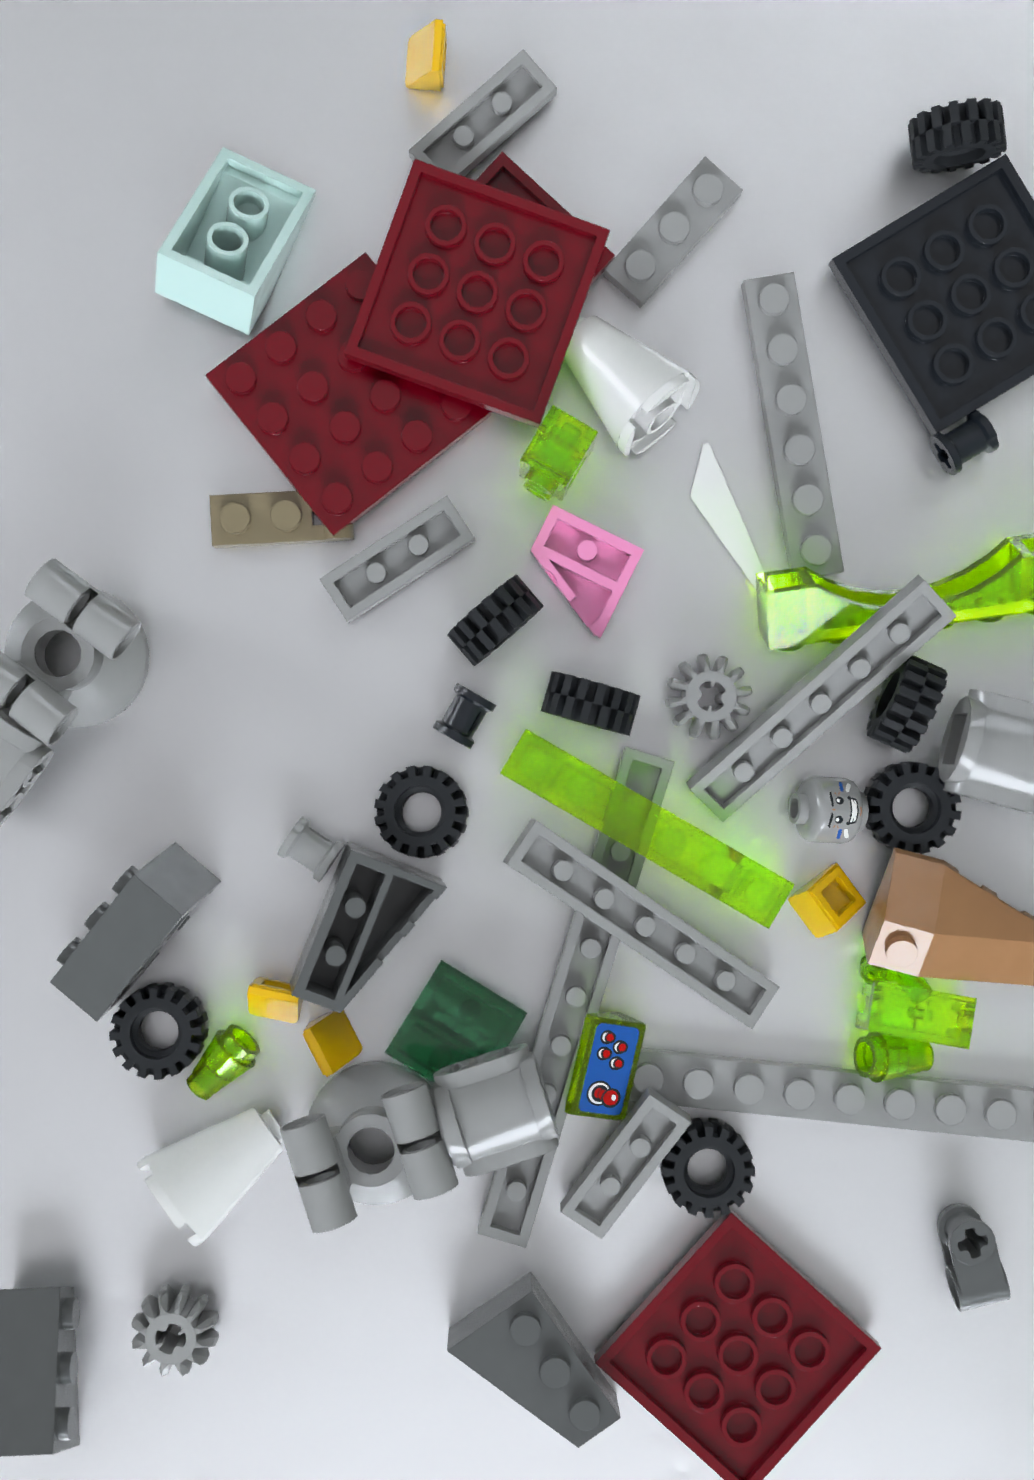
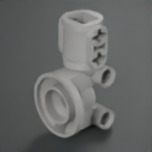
M56 559L46 562L29 582L25 596L31 602L15 618L8 632L4 653L0 651V825L12 814L52 759L54 751L47 747V745H53L69 727L95 726L120 715L137 698L148 673V642L141 626L142 624L135 614L123 602L106 592L95 589ZM65 631L72 634L78 641L81 649V659L77 668L70 674L55 677L47 668L45 648L52 637L57 633Z
M970 689L968 696L960 699L954 708L943 736L938 766L939 778L945 782L943 790L1034 814V703L992 692Z
M520 1043L454 1063L433 1074L435 1081L433 1087L413 1070L386 1061H369L355 1064L333 1076L319 1091L308 1116L296 1119L280 1128L312 1232L323 1233L331 1231L353 1221L358 1216L353 1201L369 1205H382L398 1202L413 1195L414 1200H425L442 1195L459 1184L454 1166H457L458 1169L463 1168L465 1176H479L542 1156L557 1148L559 1145L557 1139L559 1132L534 1052L529 1051L526 1043ZM371 1127L383 1130L393 1142L394 1156L382 1164L372 1165L362 1162L354 1155L350 1148V1139L356 1132L363 1128Z

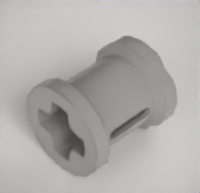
M301 817L284 840L277 855L282 858L290 856L314 872L313 879L320 882L339 856L345 844L339 840L333 843L309 827L308 819Z

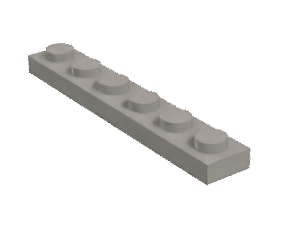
M794 272L744 280L741 288L791 582L844 572Z
M917 575L686 782L690 791L724 822L957 615L920 575Z
M531 818L503 860L504 863L751 1029H753L779 989V986L533 818Z

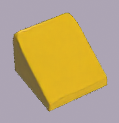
M433 20L409 38L405 85L407 88L441 91V88H444L447 35L446 24H443V20Z
M838 863L832 864L788 899L799 917L817 938L837 932L867 903Z
M258 977L249 985L247 998L250 1014L289 1023H297L303 999L292 996L290 983Z
M344 1010L341 1013L331 1011L309 1022L302 1034L323 1076L326 1075V1077L334 1074L362 1051V1045Z

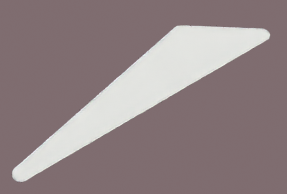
M705 443L701 448L690 498L768 608L773 613H777L780 610L778 601L710 444Z

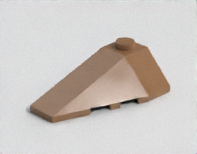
M894 847L862 931L867 964L916 977L1034 986V916L1026 911H1018L1000 900L996 892L984 885L981 887L960 875L956 867L944 860Z

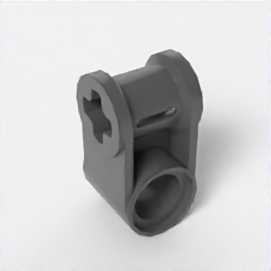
M953 1204L945 1208L937 1220V1232L946 1264L945 1274L949 1290L957 1309L962 1312L1009 1300L1010 1288L1000 1261L992 1229L968 1205Z

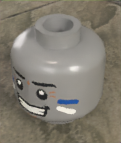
M809 777L802 782L797 793L791 795L788 803L789 820L791 823L796 824L800 836L809 842L847 843L853 840L859 831L864 829L868 820L869 808L867 797L859 790L854 781L846 778Z

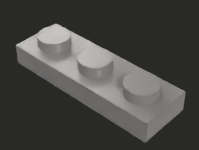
M523 49L410 148L409 156L413 161L418 159L465 176L552 100L557 94V87Z
M705 156L604 269L603 275L641 308L741 196L743 189Z
M446 496L319 580L346 621L350 623L474 542L475 537L448 496Z
M648 1087L560 1202V1212L602 1239L691 1124L690 1114Z

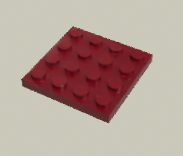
M414 159L344 351L345 358L540 428L607 243L610 230Z
M366 252L205 375L208 382L333 536L360 519L492 415L490 410L345 358L344 351L376 266Z
M729 1208L731 1213L725 1216L721 1215L594 1355V1360L598 1367L724 1480H763L882 1348L877 1340Z

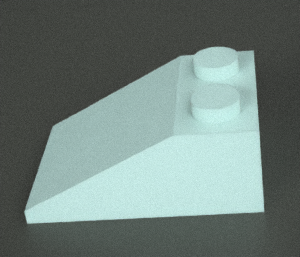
M223 147L157 252L155 293L249 335L271 297L314 200L316 190Z

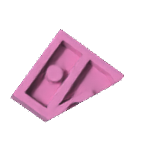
M553 505L530 553L592 635L600 639L644 549Z

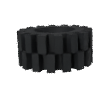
M968 98L965 103H958V100L949 102V106L945 107L937 105L931 107V112L922 111L918 113L917 118H911L908 124L912 166L914 170L919 169V172L925 173L931 170V173H940L946 169L947 172H954L960 167L965 169L973 168L975 163L985 164L990 162V158H998L1001 156V152H1005L1007 149L1003 107L999 101L992 102L990 98H983L979 102H977V98Z
M514 575L503 585L495 589L491 595L483 599L477 607H474L467 616L461 619L449 631L447 636L472 665L475 666L514 635L544 605L519 576Z
M914 655L906 660L889 675L888 680L884 681L881 687V694L877 696L874 702L876 704L875 708L869 716L871 720L867 724V736L904 753L912 751L913 746L916 747L920 742L921 734L924 735L929 728L928 722L934 718L937 712L935 708L941 702L943 697L941 692L947 684V680H945L948 676L946 670Z
M552 671L541 711L630 736L641 696L603 683Z
M900 762V764H891L884 767L885 771L882 773H876L871 778L874 781L871 787L865 788L864 794L867 796L869 808L866 828L873 831V837L878 842L885 844L886 847L891 849L895 847L924 854L930 852L932 847L940 848L946 843L943 840L946 835L953 836L957 828L952 826L955 819H961L962 811H956V803H961L960 795L943 790L945 782L939 778L937 767H931L928 764L919 762ZM906 788L919 789L925 794L929 802V812L926 819L914 827L901 825L893 814L894 799L899 792Z
M415 765L406 767L405 771H397L391 775L392 779L387 784L383 783L379 789L381 794L379 800L375 799L374 808L377 809V816L374 817L375 823L380 828V835L383 840L388 842L392 846L391 848L397 852L417 858L439 856L446 853L445 851L450 847H454L459 842L458 839L461 834L465 832L467 827L466 819L469 817L466 796L458 783L445 772L425 765L423 767H416ZM416 793L432 794L441 806L439 822L434 828L426 832L413 831L406 825L403 819L404 804Z
M157 982L151 983L135 991L118 1006L120 1009L113 1014L111 1023L115 1025L114 1029L109 1032L110 1041H116L117 1046L112 1049L115 1057L117 1058L122 1055L126 1060L122 1064L126 1070L129 1071L134 1067L138 1070L136 1076L145 1079L148 1075H154V1080H160L169 1074L171 1077L179 1074L201 1053L205 1046L203 1042L208 1037L209 1028H205L208 1016L206 1011L201 1012L199 1008L202 1004L197 996L192 999L188 995L190 991L184 986L179 989L175 988L172 982H164L162 985H157ZM154 1011H162L174 1018L178 1025V1038L174 1045L165 1049H157L146 1043L141 1033V1024L147 1014Z
M700 1117L691 1119L693 1124L689 1125L662 1160V1166H660L661 1175L673 1201L680 1208L682 1205L685 1206L689 1214L696 1216L699 1211L703 1212L705 1218H714L713 1212L721 1211L722 1215L725 1216L731 1213L729 1206L735 1203L739 1208L745 1202L742 1196L745 1191L749 1194L751 1193L753 1184L750 1179L751 1176L755 1177V1167L751 1160L753 1157L741 1135L737 1134L731 1125L726 1122L722 1125L716 1118L709 1117L708 1122H702ZM703 1149L716 1150L726 1160L724 1175L719 1181L711 1185L698 1184L688 1175L689 1160L696 1152Z

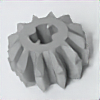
M700 654L696 660L698 674L689 663L684 661L678 665V668L687 681L684 682L677 678L668 679L667 686L681 691L680 697L666 699L665 706L673 708L682 705L684 711L676 715L672 722L675 726H681L692 718L689 736L697 738L701 734L706 722L709 738L716 740L720 738L719 721L728 731L735 732L739 726L731 716V712L743 716L749 715L750 708L744 704L737 703V697L752 694L751 686L735 687L734 682L745 673L741 667L732 670L728 675L724 674L728 665L727 657L719 656L711 671L707 654ZM703 683H705L706 689L715 686L719 691L714 698L718 705L714 710H712L711 705L701 708L697 702L702 697L699 687Z
M169 1284L161 1288L158 1298L148 1295L141 1304L143 1312L137 1313L132 1320V1328L139 1332L132 1340V1348L147 1349L142 1359L143 1366L152 1364L154 1360L160 1362L159 1370L161 1377L169 1373L173 1364L182 1376L190 1372L192 1362L203 1365L210 1355L208 1348L214 1347L219 1338V1333L212 1328L219 1319L218 1311H203L209 1301L208 1294L199 1296L195 1301L190 1298L192 1292L190 1284L184 1285L178 1296H176ZM170 1324H175L181 1327V1329L178 1332L179 1335H175L170 1332L173 1327V1325Z

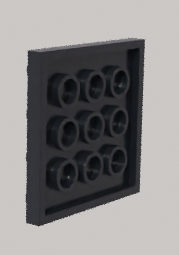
M1006 154L842 252L829 262L830 269L931 436L941 432L1034 375V200Z

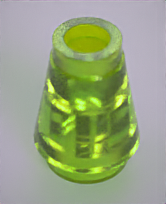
M230 1025L226 1030H218L193 1069L192 1074L187 1078L188 1087L199 1098L204 1100L210 1099L213 1094H216L255 1066V1057L260 1053L258 1043L250 1033L237 1025Z
M871 1031L867 1036L860 1037L854 1046L853 1057L857 1072L860 1076L869 1078L875 1083L921 1071H928L934 1062L933 1048L926 1040Z

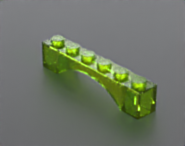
M1034 533L1006 537L987 555L962 571L936 582L928 583L957 615L943 629L960 622L974 620L995 622L1008 615L1022 613L1034 615ZM806 566L756 573L758 628L769 650L795 651L804 645L822 642L841 644L902 589L874 590L851 587L825 578Z
M528 729L524 730L500 771V774L768 929L795 885Z

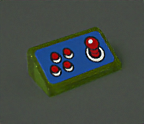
M621 1012L586 1014L564 1112L570 1115L609 1120H622L626 1117L646 1030V1025L643 1022Z

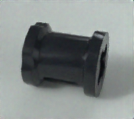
M978 410L968 414L964 423L948 433L942 434L938 432L930 437V446L933 454L942 468L950 475H956L961 472L962 464L981 452L992 453L999 447L994 427L988 418Z
M457 683L454 687L456 692L455 698L442 720H436L433 728L471 749L475 743L472 737L487 712H493L497 705Z

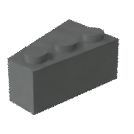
M176 842L142 869L138 870L136 867L131 866L112 887V890L118 894L110 905L103 902L84 923V926L90 930L85 938L81 940L79 937H76L58 956L57 961L63 966L50 983L98 1022L122 999L160 954L159 951L177 929L180 930L190 919V912L203 898L213 892L221 880Z
M347 842L291 978L292 996L341 1013L383 964V960L402 937H406L412 930L415 922L423 912L447 889L445 883L437 876Z
M531 1271L449 1328L447 1351L577 1448L620 1419L616 1392Z
M74 1287L0 1289V1457L50 1455L80 1445L77 1385L78 1358L75 1334L80 1319L79 1299L74 1297Z

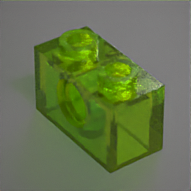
M552 405L520 459L519 476L526 481L523 487L544 501L549 502L552 496L563 501L591 454L598 431Z

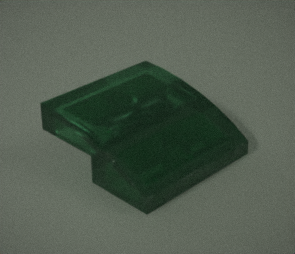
M441 960L384 1053L434 1083L433 1074L446 1066L509 1046L527 1012Z

